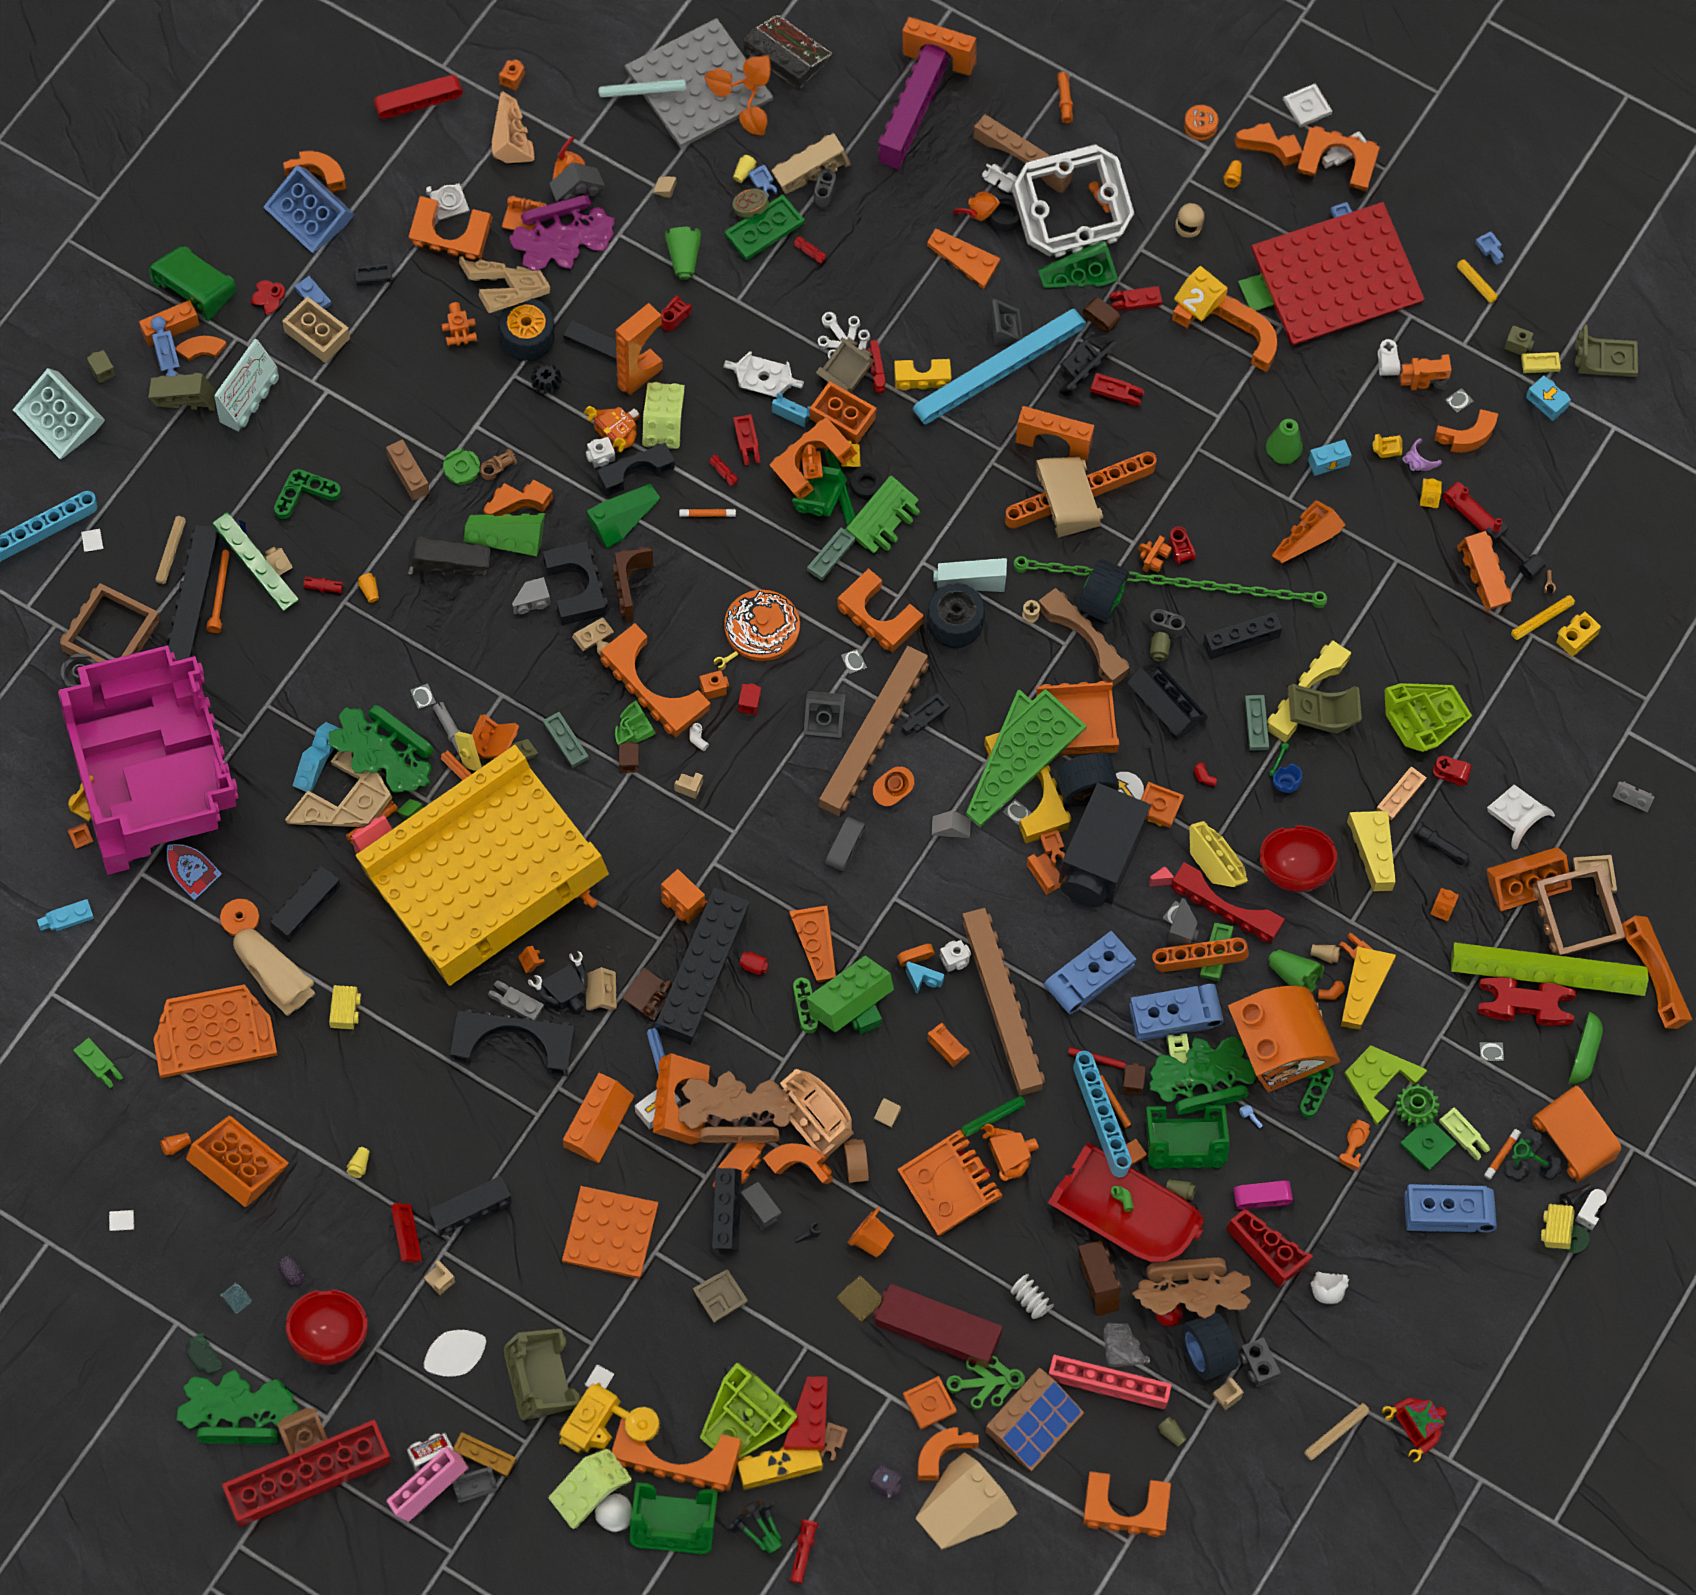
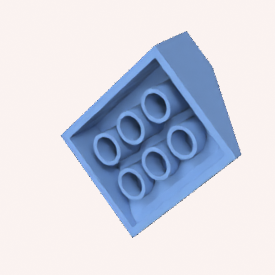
M296 165L264 206L275 219L312 253H315L344 229L355 215L306 168Z

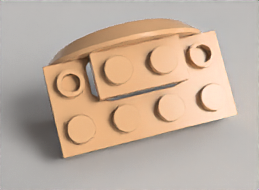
M795 1069L780 1083L783 1090L789 1094V1102L793 1103L796 1109L794 1113L790 1114L789 1120L811 1147L828 1157L854 1134L851 1130L852 1119L847 1108L839 1097L818 1077L809 1072ZM813 1090H816L809 1098L805 1100L806 1096H808ZM806 1106H807V1107L811 1110V1112L817 1117V1119L821 1122V1124L824 1126V1128L819 1124V1122H818V1121L815 1119V1117L810 1113V1111L806 1108Z

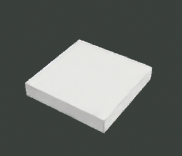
M1316 84L1286 95L1283 98L1300 128L1332 114L1331 108Z

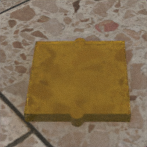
M861 1275L850 1285L848 1284L846 1289L837 1296V1299L860 1322L865 1320L871 1313H874L877 1306L883 1302L881 1295Z

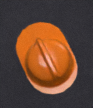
M894 767L887 771L874 783V799L883 806H891L897 803L913 789L914 776L912 772L905 767Z

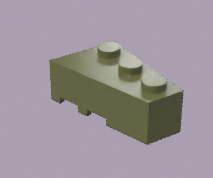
M193 373L192 375L178 374L168 377L159 376L151 378L148 398L158 407L180 408V405L191 406V409H197L200 406L209 407V411H215L216 402L214 395L217 390L201 373Z

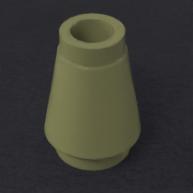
M1169 1179L1166 1188L1184 1200L1192 1201L1197 1186L1193 1185L1192 1182Z
M1170 1416L1158 1426L1161 1430L1160 1433L1177 1447L1186 1440L1175 1419L1172 1420Z

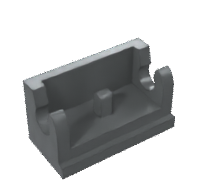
M759 1182L741 1192L740 1205L760 1231L777 1221V1217L782 1212Z
M491 1466L461 1475L452 1482L458 1503L498 1491Z

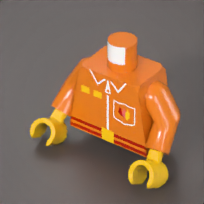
M591 406L586 408L583 414L589 415L587 420L592 421V419H595L594 429L602 438L609 437L616 452H622L623 449L633 446L637 436L635 421L640 418L637 410L632 409L626 414L621 407L596 410Z

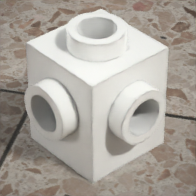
M609 437L595 439L587 444L588 451L585 452L588 462H592L594 468L602 467L615 461V451Z
M962 940L947 943L945 947L940 949L939 956L947 972L955 969L965 968L969 963L971 952L969 947L964 945Z

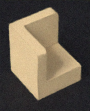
M695 773L693 778L681 774L679 780L675 781L674 791L696 799L703 784V775Z
M437 1260L435 1262L436 1267L425 1276V1280L441 1295L455 1283V1279L448 1269Z
M1232 1377L1228 1378L1226 1384L1213 1393V1396L1224 1410L1238 1402L1243 1395V1391Z

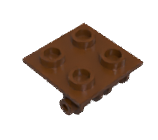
M643 968L622 999L654 1021L663 1008L672 983L668 980L662 981Z

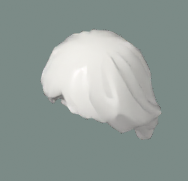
M1316 1272V1276L1311 1282L1313 1294L1321 1303L1336 1304L1344 1297L1349 1279L1345 1274L1331 1275Z
M621 1494L608 1495L595 1507L596 1520L602 1527L613 1532L627 1529L631 1521L632 1505L627 1497Z

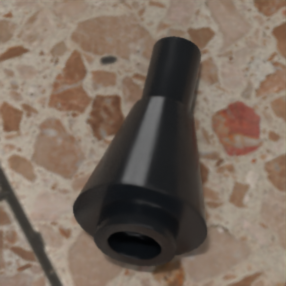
M1588 1183L1580 1189L1560 1194V1205L1573 1206L1574 1209L1584 1195L1593 1190V1187Z

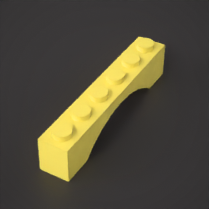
M1332 640L1329 645H1325L1322 648L1321 656L1312 661L1309 666L1311 669L1308 673L1304 672L1301 675L1298 685L1311 688L1322 679L1338 675L1348 663L1351 652ZM1289 697L1287 700L1283 699L1277 708L1279 709L1276 714L1272 713L1267 720L1268 732L1283 742L1288 741L1298 723L1290 721Z

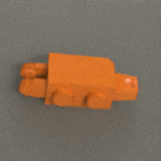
M737 1143L718 1168L742 1170L741 1184H744L749 1177L748 1173L751 1169H756L761 1163V1152L766 1143Z

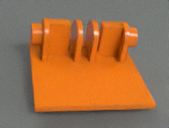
M515 196L508 197V208L502 228L514 231L516 227H523L528 230L534 229L536 224L524 225L521 215L526 211L546 206V204Z

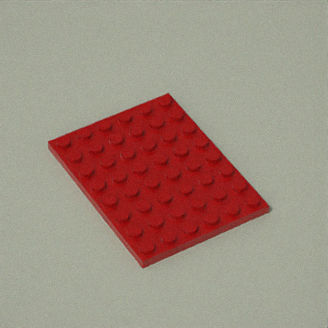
M1384 202L1254 244L1250 247L1291 346L1422 303L1425 300Z

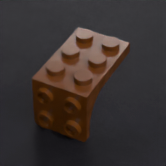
M640 547L637 550H621L615 553L613 577L617 587V599L620 603V615L625 617L626 623L633 622V605L628 578L637 570L653 567L652 548Z

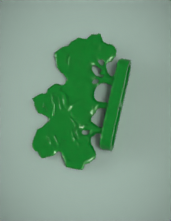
M373 705L368 711L370 719L375 723H368L360 708L350 710L346 707L341 712L339 719L343 729L329 731L328 742L330 746L340 752H353L354 756L350 763L355 774L363 773L364 771L377 772L380 768H384L387 774L386 782L392 792L416 791L419 786L426 787L427 784H430L428 775L432 770L431 765L427 761H416L413 752H415L422 758H429L434 749L427 741L378 705ZM368 726L372 727L368 731L365 730V728ZM378 726L391 734V736L379 735L377 733ZM396 738L408 747L407 750L402 752L395 750L392 747V741ZM407 755H409L408 758L411 759L410 766H407L405 764V758Z
M1194 1037L1193 1047L1186 1053L1187 1063H1182L1173 1056L1161 1054L1151 1071L1153 1080L1150 1082V1090L1158 1092L1164 1101H1173L1178 1093L1188 1097L1176 1103L1175 1109L1178 1115L1205 1110V1106L1225 1105L1241 1101L1249 1096L1248 1089L1245 1085L1233 1087L1234 1082L1240 1080L1247 1084H1253L1254 1080H1256V1073L1251 1061L1242 1058L1245 1046L1236 1037L1221 1040L1216 1050L1211 1048L1208 1041ZM1229 1074L1232 1075V1079H1231V1080H1229V1077H1228ZM1219 1081H1223L1228 1086L1227 1089L1215 1092L1212 1088ZM1182 1083L1186 1086L1187 1091H1185V1088L1181 1090L1176 1084ZM1204 1084L1207 1086L1209 1093L1194 1096L1192 1090L1195 1085ZM1172 1088H1176L1178 1092H1174Z
M234 1369L222 1376L221 1383L218 1386H215L208 1378L192 1377L189 1383L183 1387L186 1395L191 1400L178 1407L177 1420L182 1421L188 1429L194 1428L201 1422H207L210 1427H201L197 1430L196 1440L202 1443L275 1444L278 1442L277 1430L262 1428V1426L273 1422L278 1427L277 1424L284 1417L298 1412L299 1409L298 1405L293 1402V1394L278 1379L263 1384L256 1393H251L249 1391L250 1384L246 1380H241L239 1373ZM265 1411H270V1414L267 1417V1419L263 1418L262 1421H260L261 1415ZM209 1413L212 1414V1420L208 1419ZM254 1413L258 1415L257 1419L254 1418ZM250 1417L256 1422L255 1427H238L239 1419ZM220 1419L233 1423V1427H216Z

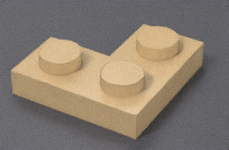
M1611 855L1573 858L1574 871L1603 864L1611 892H1617ZM1593 874L1585 875L1578 878L1593 877Z

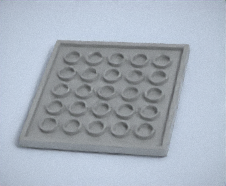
M717 18L625 65V70L635 84L682 79L686 81V90L643 94L680 148L738 119L740 111L747 109V103L752 94V90L746 89L744 83L731 86L732 91L728 96L719 97L710 90L705 81V74L713 69L728 71L732 75V83L747 77L743 72V64L746 58ZM765 85L757 87L758 91L754 95L750 108L754 106L761 107L773 101V96Z

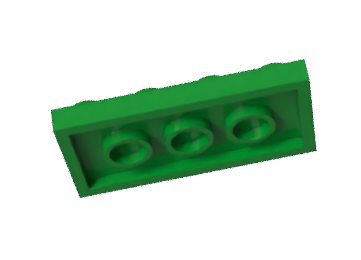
M781 195L770 202L763 213L759 215L756 213L753 214L754 217L745 218L726 230L724 235L747 261L802 226L805 220L785 196Z

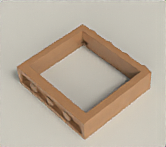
M99 583L97 588L91 591L88 602L82 605L78 617L72 620L69 631L62 635L60 639L62 651L71 656L79 653L87 654L97 663L107 661L73 644V641L103 596L146 617L121 657L139 653L160 622L159 612Z
M1603 864L1543 879L1533 884V896L1538 900V913L1544 919V932L1547 936L1549 935L1551 942L1549 947L1552 949L1553 954L1566 956L1618 942L1625 938ZM1593 874L1611 935L1564 948L1544 886Z

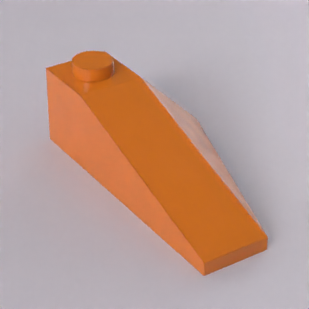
M1316 500L1302 513L1300 523L1291 528L1292 534L1288 538L1283 539L1272 554V557L1283 563L1337 535L1345 526V523L1335 510Z

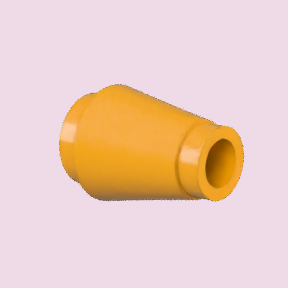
M1237 160L1231 162L1223 177L1226 186L1234 188L1240 184L1241 162Z
M372 573L360 576L358 578V585L368 599V602L372 603L379 600L376 578L373 577Z

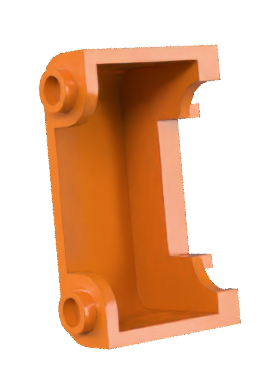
M1578 1086L1569 1089L1532 1118L1535 1129L1543 1133L1547 1131L1569 1161L1567 1172L1577 1183L1616 1160L1621 1151L1620 1142Z

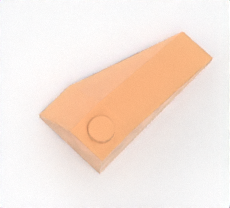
M502 92L500 93L492 138L493 156L505 163L533 161V145L531 141L527 140L526 134L528 131L521 123L522 114L517 100Z

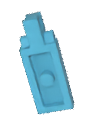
M86 899L46 913L45 917L38 919L37 922L41 931L48 928L59 931L92 920L94 917Z

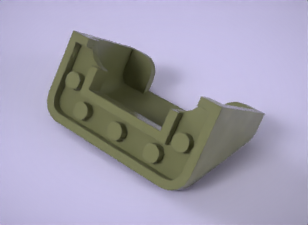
M562 1329L519 1332L504 1347V1357L521 1420H531L575 1409L580 1402V1394L574 1388L568 1389L560 1353L566 1346V1338L563 1335Z

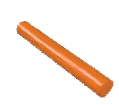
M1101 1075L1100 1077L1111 1106L1125 1129L1132 1126L1130 1120L1103 1075Z

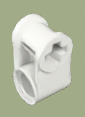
M1390 339L1382 341L1378 351L1380 376L1400 374L1397 345Z

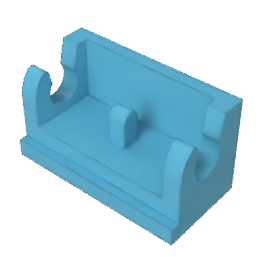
M779 392L777 400L774 399L772 402V413L805 428L809 421L810 406L805 408L783 398V394Z

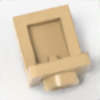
M272 547L265 551L266 555L264 558L278 575L293 568L282 548L276 549Z

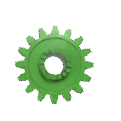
M1417 1084L1412 1087L1409 1085L1407 1090L1402 1089V1095L1398 1094L1395 1108H1398L1397 1115H1402L1401 1121L1407 1119L1409 1126L1412 1122L1415 1123L1416 1127H1418L1419 1123L1426 1126L1427 1120L1432 1123L1433 1118L1437 1117V1110H1439L1438 1096H1433L1434 1091H1429L1427 1086L1421 1087Z

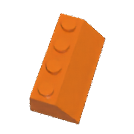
M1558 847L1486 869L1489 886L1500 911L1536 901L1537 899L1534 898L1532 889L1535 882L1569 873L1567 855ZM1571 879L1544 886L1547 896L1571 890Z
M598 1073L563 1138V1147L599 1164L635 1096L616 1080Z

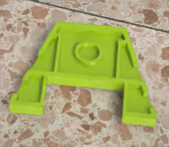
M1370 1045L1347 1069L1344 1075L1356 1095L1360 1097L1366 1111L1370 1113L1374 1124L1378 1125L1389 1113V1110L1379 1103L1375 1097L1399 1072L1416 1085L1426 1074L1427 1070Z

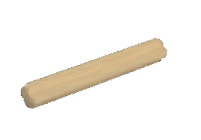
M176 516L156 575V582L159 584H165L185 526L186 520L184 517Z
M1364 1403L1358 1406L1305 1451L1306 1457L1313 1460L1365 1417L1370 1411Z

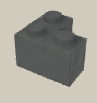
M573 162L549 183L558 202L576 198L580 194L594 196L605 186L598 168Z

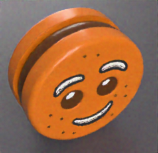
M1196 105L1188 110L1184 122V129L1188 136L1195 140H1207L1216 133L1218 115L1211 107Z

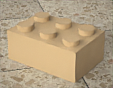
M308 296L282 321L284 332L324 363L350 339L349 328Z

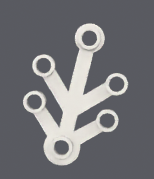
M832 312L825 313L822 316L823 326L831 328L839 340L842 337L847 340L848 337H846L837 324L835 314ZM852 316L848 320L850 326L848 337L855 340L860 321L858 317ZM827 317H832L830 321L826 320ZM852 321H857L856 324H851ZM861 330L858 334L860 339L858 348L860 350L862 348L866 349L867 341L870 339L869 332ZM863 334H867L866 338H862L861 336ZM821 336L818 339L819 347L823 349L827 347L837 349L842 342L841 340H829L826 336ZM821 341H827L825 344H821ZM833 349L828 352L829 359L836 350Z

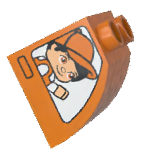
M1301 986L1275 987L1262 990L1228 1005L1256 1076L1268 1093L1341 1062L1313 994L1309 989Z

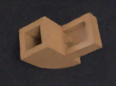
M863 1139L845 1141L843 1147L849 1183L869 1181L867 1155Z

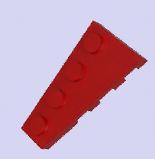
M807 1377L795 1411L798 1417L789 1428L784 1443V1450L825 1451L828 1377Z

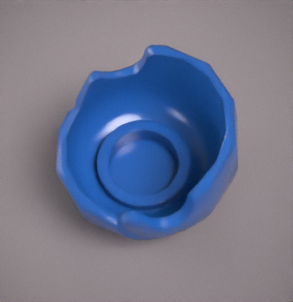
M1289 764L1286 768L1280 766L1273 775V784L1280 792L1291 793L1301 786L1302 771L1300 767L1294 764Z

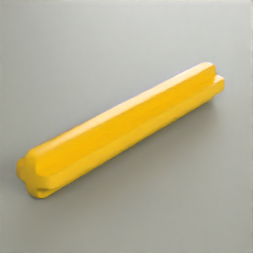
M1571 595L1566 596L1513 629L1511 635L1515 640L1520 639L1573 606L1575 600Z

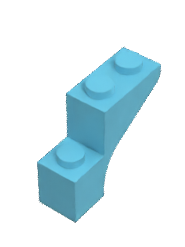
M325 722L317 729L312 746L302 754L293 782L294 787L305 792H312L328 757L335 749L329 745V731L341 728Z

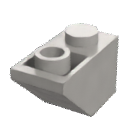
M544 577L524 583L512 603L514 615L518 613L525 614L533 609H544L550 605V596Z

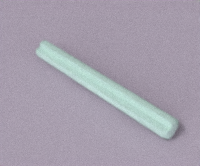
M682 79L599 87L600 97L681 91L686 90V81Z

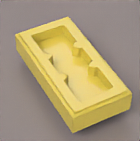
M1559 352L1522 354L1521 356L1523 373L1560 372Z
M457 732L454 736L463 766L467 769L479 770L482 767L473 735Z

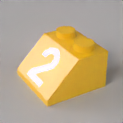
M1199 266L1187 278L1174 300L1202 322L1226 299L1228 288L1203 267Z

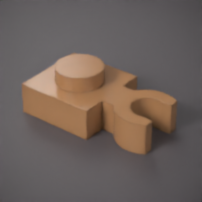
M828 1422L825 1433V1444L827 1446L825 1451H821L820 1457L824 1458L825 1453L830 1451L832 1453L830 1460L834 1461L836 1459L835 1448L842 1449L848 1429Z

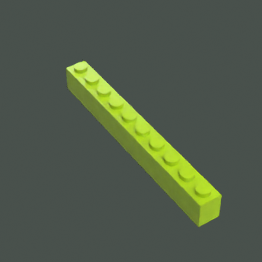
M1455 942L1451 955L1452 972L1506 977L1515 980L1553 983L1562 986L1645 996L1648 985V970L1644 966Z

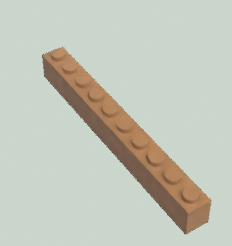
M907 646L819 799V807L837 816H840L842 811L845 812L850 804L848 800L851 795L855 796L859 788V781L865 779L868 772L866 770L867 767L873 765L877 755L875 753L878 749H882L886 734L890 735L892 732L895 718H900L903 711L901 709L904 703L907 704L912 694L910 692L913 688H917L921 673L925 674L929 666V663H927L928 655Z
M985 908L963 913L962 923L1018 1094L1022 1096L1041 1091L1043 1083H1045L1042 1071L1039 1072L1038 1070L1039 1060L1037 1054L1032 1052L1033 1042L1031 1036L1026 1034L1027 1024L1025 1018L1021 1019L1019 1013L1022 1011L1019 1001L1015 1000V987L1013 983L1010 984L1009 969L1008 966L1003 964L1004 954L1001 948L998 949L996 943L998 942V936L996 931H992L991 925H993L991 915L986 913Z

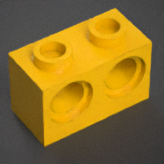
M1586 612L1580 616L1576 615L1568 627H1562L1557 633L1559 636L1556 643L1571 657L1576 655L1594 639L1601 629V626ZM1567 637H1572L1574 641L1569 640Z

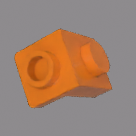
M1441 888L1431 915L1449 921L1459 895L1451 890Z

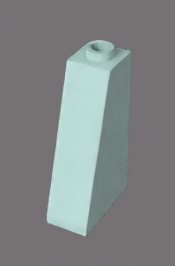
M1007 559L938 563V570H934L933 582H937V589L947 584L959 583L968 585L975 589V591L1004 592Z

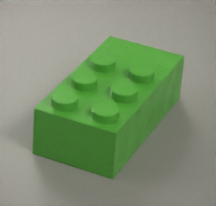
M864 956L806 999L810 1015L834 1032H837L893 991L894 987L890 972L867 956Z

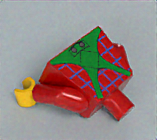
M1409 1397L1394 1404L1395 1407L1393 1408L1390 1406L1384 1407L1382 1413L1386 1411L1391 1412V1415L1385 1417L1386 1421L1392 1420L1394 1413H1396L1397 1419L1414 1446L1420 1447L1417 1450H1411L1408 1455L1409 1457L1412 1453H1416L1418 1459L1413 1461V1463H1416L1420 1460L1422 1453L1426 1454L1438 1443L1442 1434L1441 1428L1445 1425L1443 1418L1446 1417V1410L1442 1406L1435 1408L1430 1400L1422 1401L1421 1399Z

